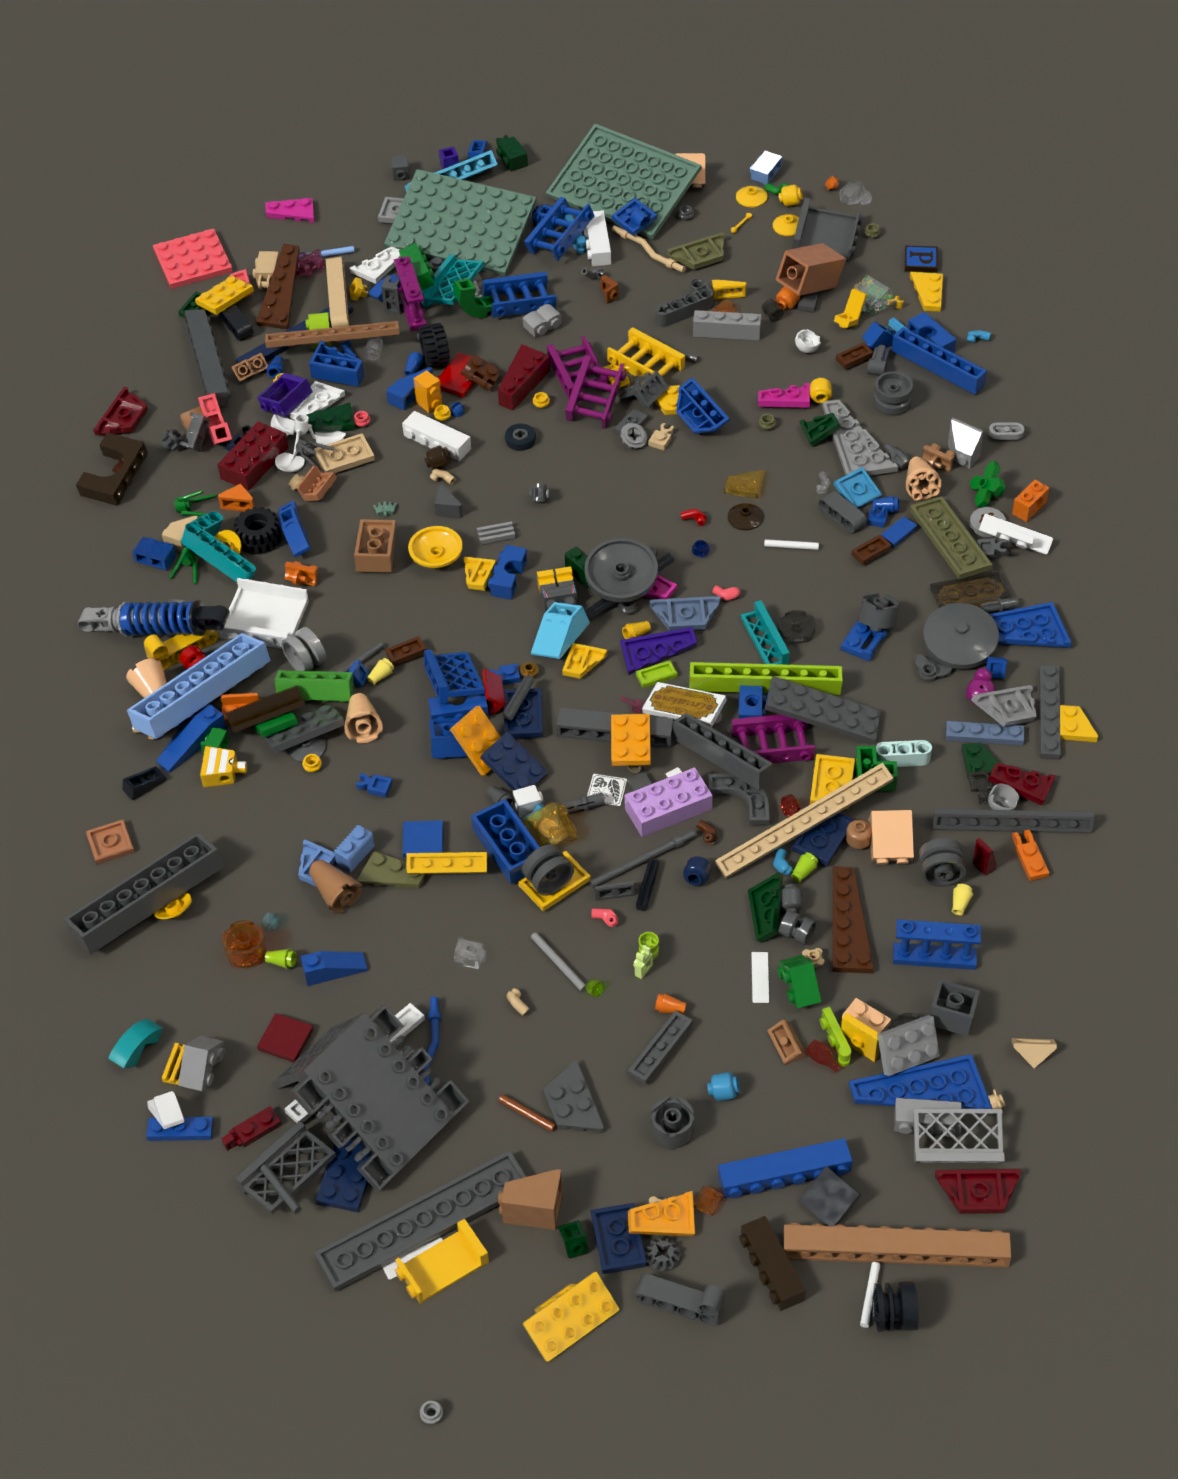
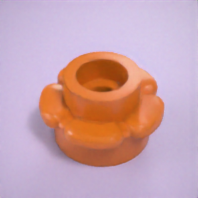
M831 176L825 183L827 190H834L839 185L838 178Z

